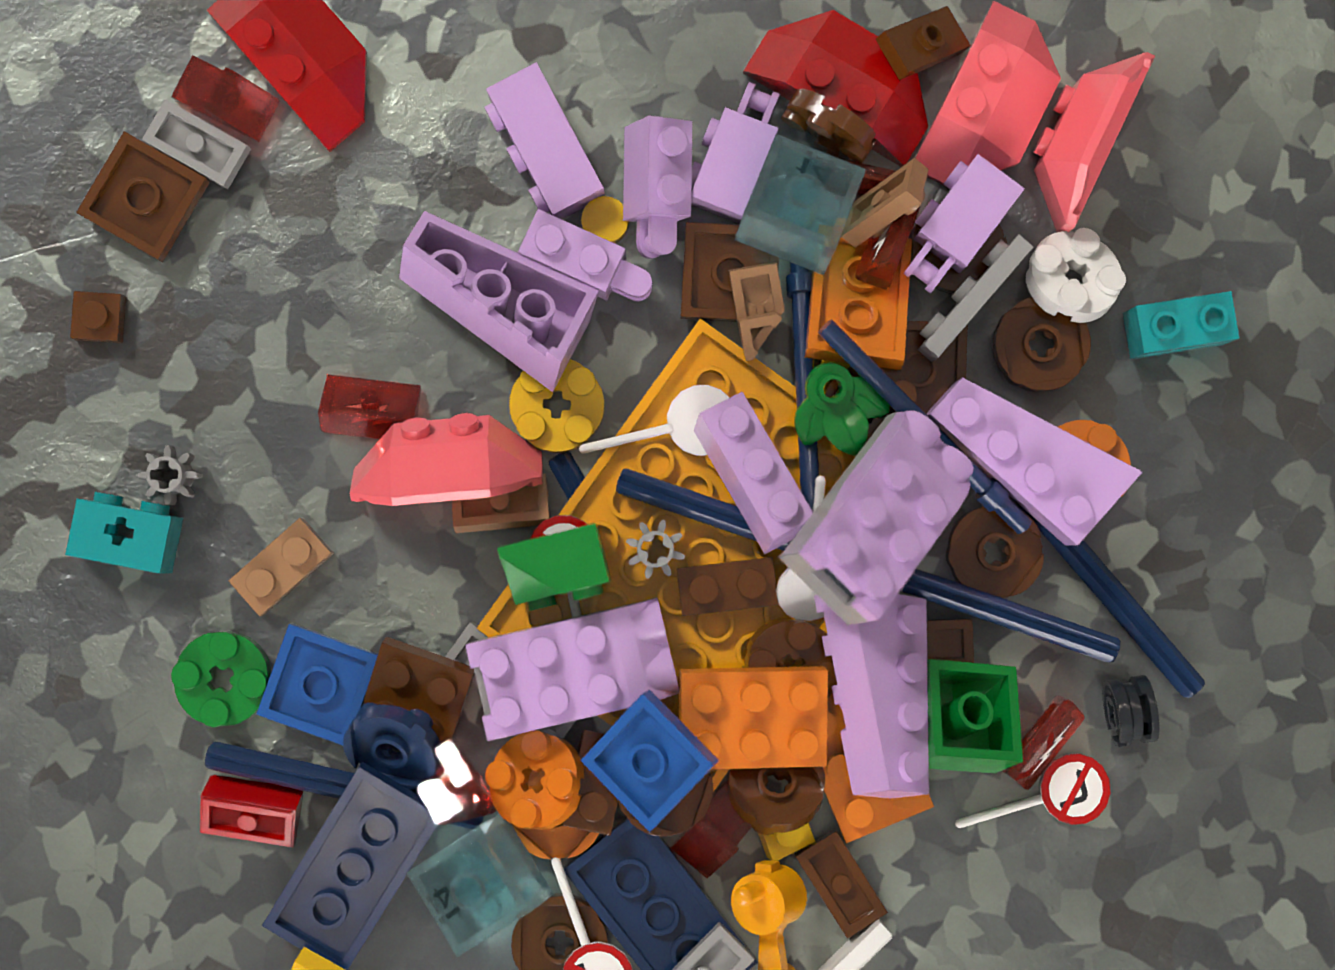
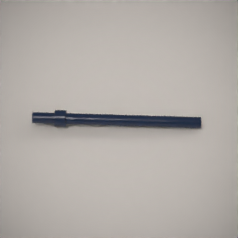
M805 238L789 240L790 274L786 276V294L788 298L792 299L797 409L807 397L805 383L809 373L814 369V359L805 358L812 273H809L808 240ZM798 437L800 490L813 512L815 480L819 476L818 441L809 445H803Z
M832 319L821 327L818 334L896 412L916 411L927 416ZM939 428V431H940V433H941V436H940L941 441H942L944 444L949 445V446H952V447H954V448L960 450L962 453H964V452ZM969 458L974 467L969 480L970 487L976 492L975 499L988 512L995 511L1017 534L1025 532L1030 527L1032 521L1008 498L1010 492L997 479H990Z

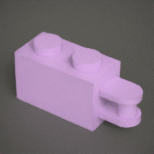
M751 82L746 87L737 112L725 107L720 121L711 118L702 141V145L709 147L703 164L694 162L692 165L691 205L740 225L744 221L778 132V128L769 125L780 94L773 91L772 95L758 91L755 89L756 84ZM749 107L764 113L762 120L759 121L746 116L747 108Z
M647 116L624 127L623 221L637 222V250L643 257L653 259L660 255L669 254L675 249L677 244V221L691 217L692 121Z
M977 154L969 166L962 161L959 162L944 182V185L950 189V192L941 204L932 199L915 221L922 229L914 240L921 244L923 248L905 270L904 274L908 277L913 274L927 284L925 290L929 293L934 290L950 267L958 273L962 272L1025 189L979 154ZM929 251L944 262L940 269L924 259Z
M537 209L518 250L519 254L598 289L597 297L606 301L611 291L633 301H643L649 297L652 291L651 276L646 270L625 261L626 248Z

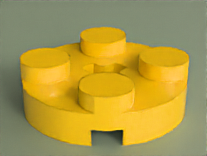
M570 359L553 392L525 371H522L512 387L509 409L511 419L523 438L538 449L561 453L578 448L595 434L603 420L605 402L602 389L589 369ZM553 392H562L563 400L571 402L570 410H562L561 418H552L551 410L544 408V401L552 399Z

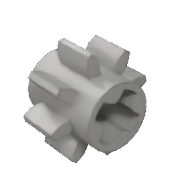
M165 445L164 456L158 457L149 453L145 455L150 464L146 472L138 473V477L146 479L151 486L146 492L148 498L158 497L163 492L165 504L175 505L177 494L192 498L195 496L194 491L190 487L194 479L202 478L203 474L193 471L189 465L195 458L194 454L185 453L179 459H176V448ZM171 469L178 470V479H172L170 482L163 481V472L171 471Z
M662 520L659 523L657 531H649L646 524L643 522L639 523L640 530L644 535L639 541L635 539L626 540V543L630 546L637 547L638 553L637 556L629 560V565H635L642 561L647 565L645 578L648 579L652 575L653 568L662 567L664 573L669 577L671 569L667 563L671 558L678 560L685 558L682 553L674 551L673 543L679 541L683 535L678 533L669 537L665 534L666 520ZM654 535H660L664 537L663 546L670 548L667 557H659L656 563H650L647 561L648 553L641 550L643 541L651 542Z

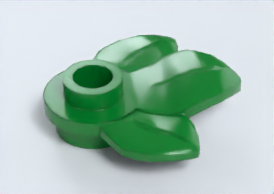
M823 363L816 366L806 379L805 393L807 397L795 412L794 425L803 445L812 444L825 435L829 442L838 450L847 454L857 455L867 440L869 428L867 419L889 413L890 407L862 377H852L850 372L839 364ZM835 379L838 383L837 392L832 396H826L824 385L827 381Z

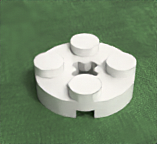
M1080 228L1075 232H1056L1044 238L1034 250L1029 261V269L1026 272L1027 288L1035 302L1051 315L1055 316L1057 312H1060L1066 316H1072L1070 321L1077 323L1090 322L1102 317L1114 304L1126 283V276L1121 270L1116 256L1104 243L1100 242L1098 234L1088 228ZM1069 269L1078 272L1082 276L1083 284H1080L1077 279L1069 280L1065 274Z

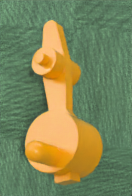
M762 860L755 863V872L741 878L735 884L731 895V907L738 923L748 932L759 935L758 970H795L791 964L787 963L783 931L788 924L797 920L803 914L807 904V891L798 873L792 868L780 864L779 861Z

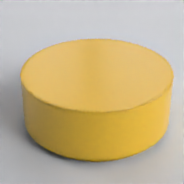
M597 197L591 200L582 212V227L590 233L613 243L619 242L627 233L629 221H623V204L613 197Z

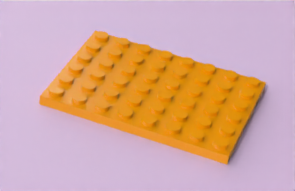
M700 318L616 436L667 424V413L671 402L681 391L694 385H710L721 389L728 397L743 392L800 489L798 435L794 425V417L797 410L796 387L758 359L754 358L753 360L746 361L743 349ZM670 433L606 448L558 514L574 516L585 521L588 525L598 524L612 579L610 582L602 584L603 594L579 600L581 615L658 597L678 686L679 669L742 668L747 654L746 647L748 642L758 629L776 619H797L787 615L779 603L775 606L682 616L676 568L773 557L777 589L779 578L788 568L779 558L784 551L776 548L764 554L757 541L621 495L616 491L621 471L623 469H630L737 506L708 455L696 456L683 451L673 442ZM825 435L818 440L819 476L825 478L824 498L855 458V456L838 450L829 442ZM662 520H666L665 534L669 537L678 533L683 535L679 541L673 543L674 551L682 553L685 558L682 560L671 558L667 563L671 569L669 577L664 573L662 567L653 568L652 575L648 579L645 578L647 565L642 561L635 565H629V560L637 556L638 553L637 547L630 546L626 543V540L635 539L639 541L644 535L640 530L639 523L643 522L646 524L649 531H657L659 523ZM654 535L651 542L643 541L641 550L648 553L647 561L650 563H656L659 557H667L670 548L663 546L664 537L660 535ZM508 584L476 629L487 637H493L572 618L568 594L555 595L556 605L529 611L527 602L515 605ZM824 617L807 621L818 626L827 634ZM787 655L782 659L785 667H800L803 664L801 657L794 660ZM679 693L660 699L679 719ZM628 708L597 716L613 726ZM711 769L709 771L713 781V792L730 769Z

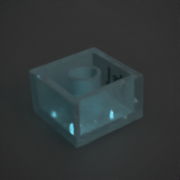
M776 134L743 213L735 240L824 275L839 242L866 169Z
M500 814L479 825L406 873L457 957L528 914L554 895L515 829Z

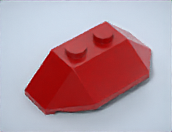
M217 0L207 9V12L329 152L365 122L367 51L323 0Z
M835 10L767 31L743 71L745 75L772 91L779 93L789 101L797 89H806L825 96L821 105H826L836 110L840 104L864 120L876 133L874 139L877 140L872 150L900 167H903L908 162L929 127L918 73L899 80L876 41L878 36Z

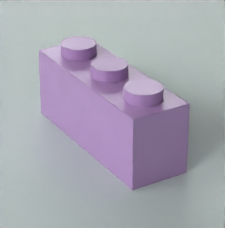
M537 62L486 88L491 103L484 106L485 111L495 130L499 132L506 129L512 140L513 145L507 147L506 150L518 173L520 174L528 170L536 185L528 191L537 209L546 213L550 212L551 215L564 219L585 208L591 200L605 196L604 188Z
M740 392L701 412L698 416L694 432L764 554L793 540L813 512L744 393Z

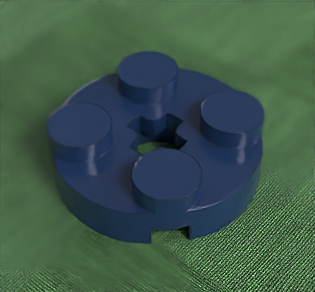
M375 703L362 705L343 738L345 755L355 769L359 763L364 762L409 790L419 787L422 780L430 779L433 776L441 759L442 748L437 734L432 729L433 720L427 713L419 709L409 711L398 706L378 705ZM391 745L397 747L400 752L393 751Z

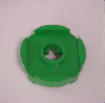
M230 631L211 632L196 638L185 647L179 656L177 664L172 669L171 680L180 705L192 718L209 727L229 726L241 723L257 713L271 675V664L263 648L252 638ZM216 667L220 670L230 668L233 671L234 675L229 680L233 687L229 691H226L223 687L216 689L213 686L212 681L215 678L213 670Z

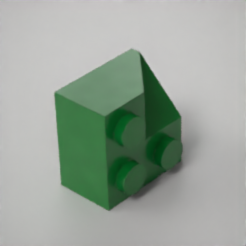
M596 523L497 548L515 605L527 602L529 611L556 605L555 595L572 591L574 601L603 594L602 584L612 580L599 527Z
M928 659L929 769L997 773L1023 762L1016 667Z

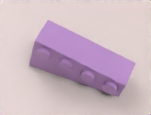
M426 211L423 212L403 245L399 279L552 392L554 391L591 320L599 292L598 289Z
M965 378L954 382L926 413L990 479H997L1010 492L1009 496L1065 546L1078 545L1142 473V471Z
M897 594L879 620L847 625L818 595H815L817 613H824L828 634L822 637L825 656L832 655L837 685L832 686L835 705L839 704L842 709L846 726L840 732L852 794L889 799L929 794L926 599Z

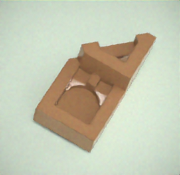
M775 261L728 270L746 361L753 360L756 357L759 348L771 331L782 320L781 315L785 311L778 267Z

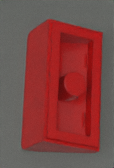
M211 775L201 794L200 833L294 848L303 801V791L270 783Z

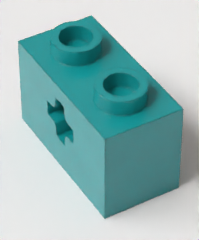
M1232 291L1138 305L1122 313L1130 359L1219 346L1239 339Z
M95 492L93 500L76 499L65 555L159 574L173 572L183 518L169 515L170 506L141 501L140 509L122 506L124 497L102 492ZM126 525V527L134 529L133 538H126V536L118 534L119 526Z

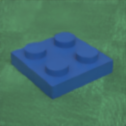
M293 623L289 624L256 715L343 745L344 735L362 707L378 653Z
M650 689L640 695L581 759L583 764L649 832L719 762L710 750Z

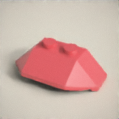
M993 1L915 157L929 169L928 178L944 185V182L960 161L969 166L977 154L1000 171L1020 163L1061 80L1036 21Z
M1145 52L1085 73L1073 87L1066 84L1060 93L1053 111L1060 113L1053 130L1045 127L1033 153L1040 156L1034 172L1056 232H1070L1075 228L1155 55Z
M462 413L448 419L427 420L420 417L411 418L403 423H394L354 468L350 498L354 502L367 501L372 504L397 506L494 497L517 491L526 485L533 487L543 484L542 451L490 415L476 416L470 413Z

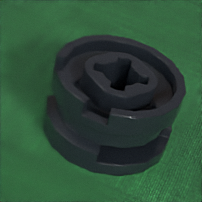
M1132 676L1129 682L1124 683L1119 679L1105 680L1102 690L1103 708L1108 730L1113 729L1117 733V735L1112 736L1114 745L1117 747L1130 746L1132 741L1137 739L1142 743L1156 742L1160 731L1159 714L1155 694L1147 676Z

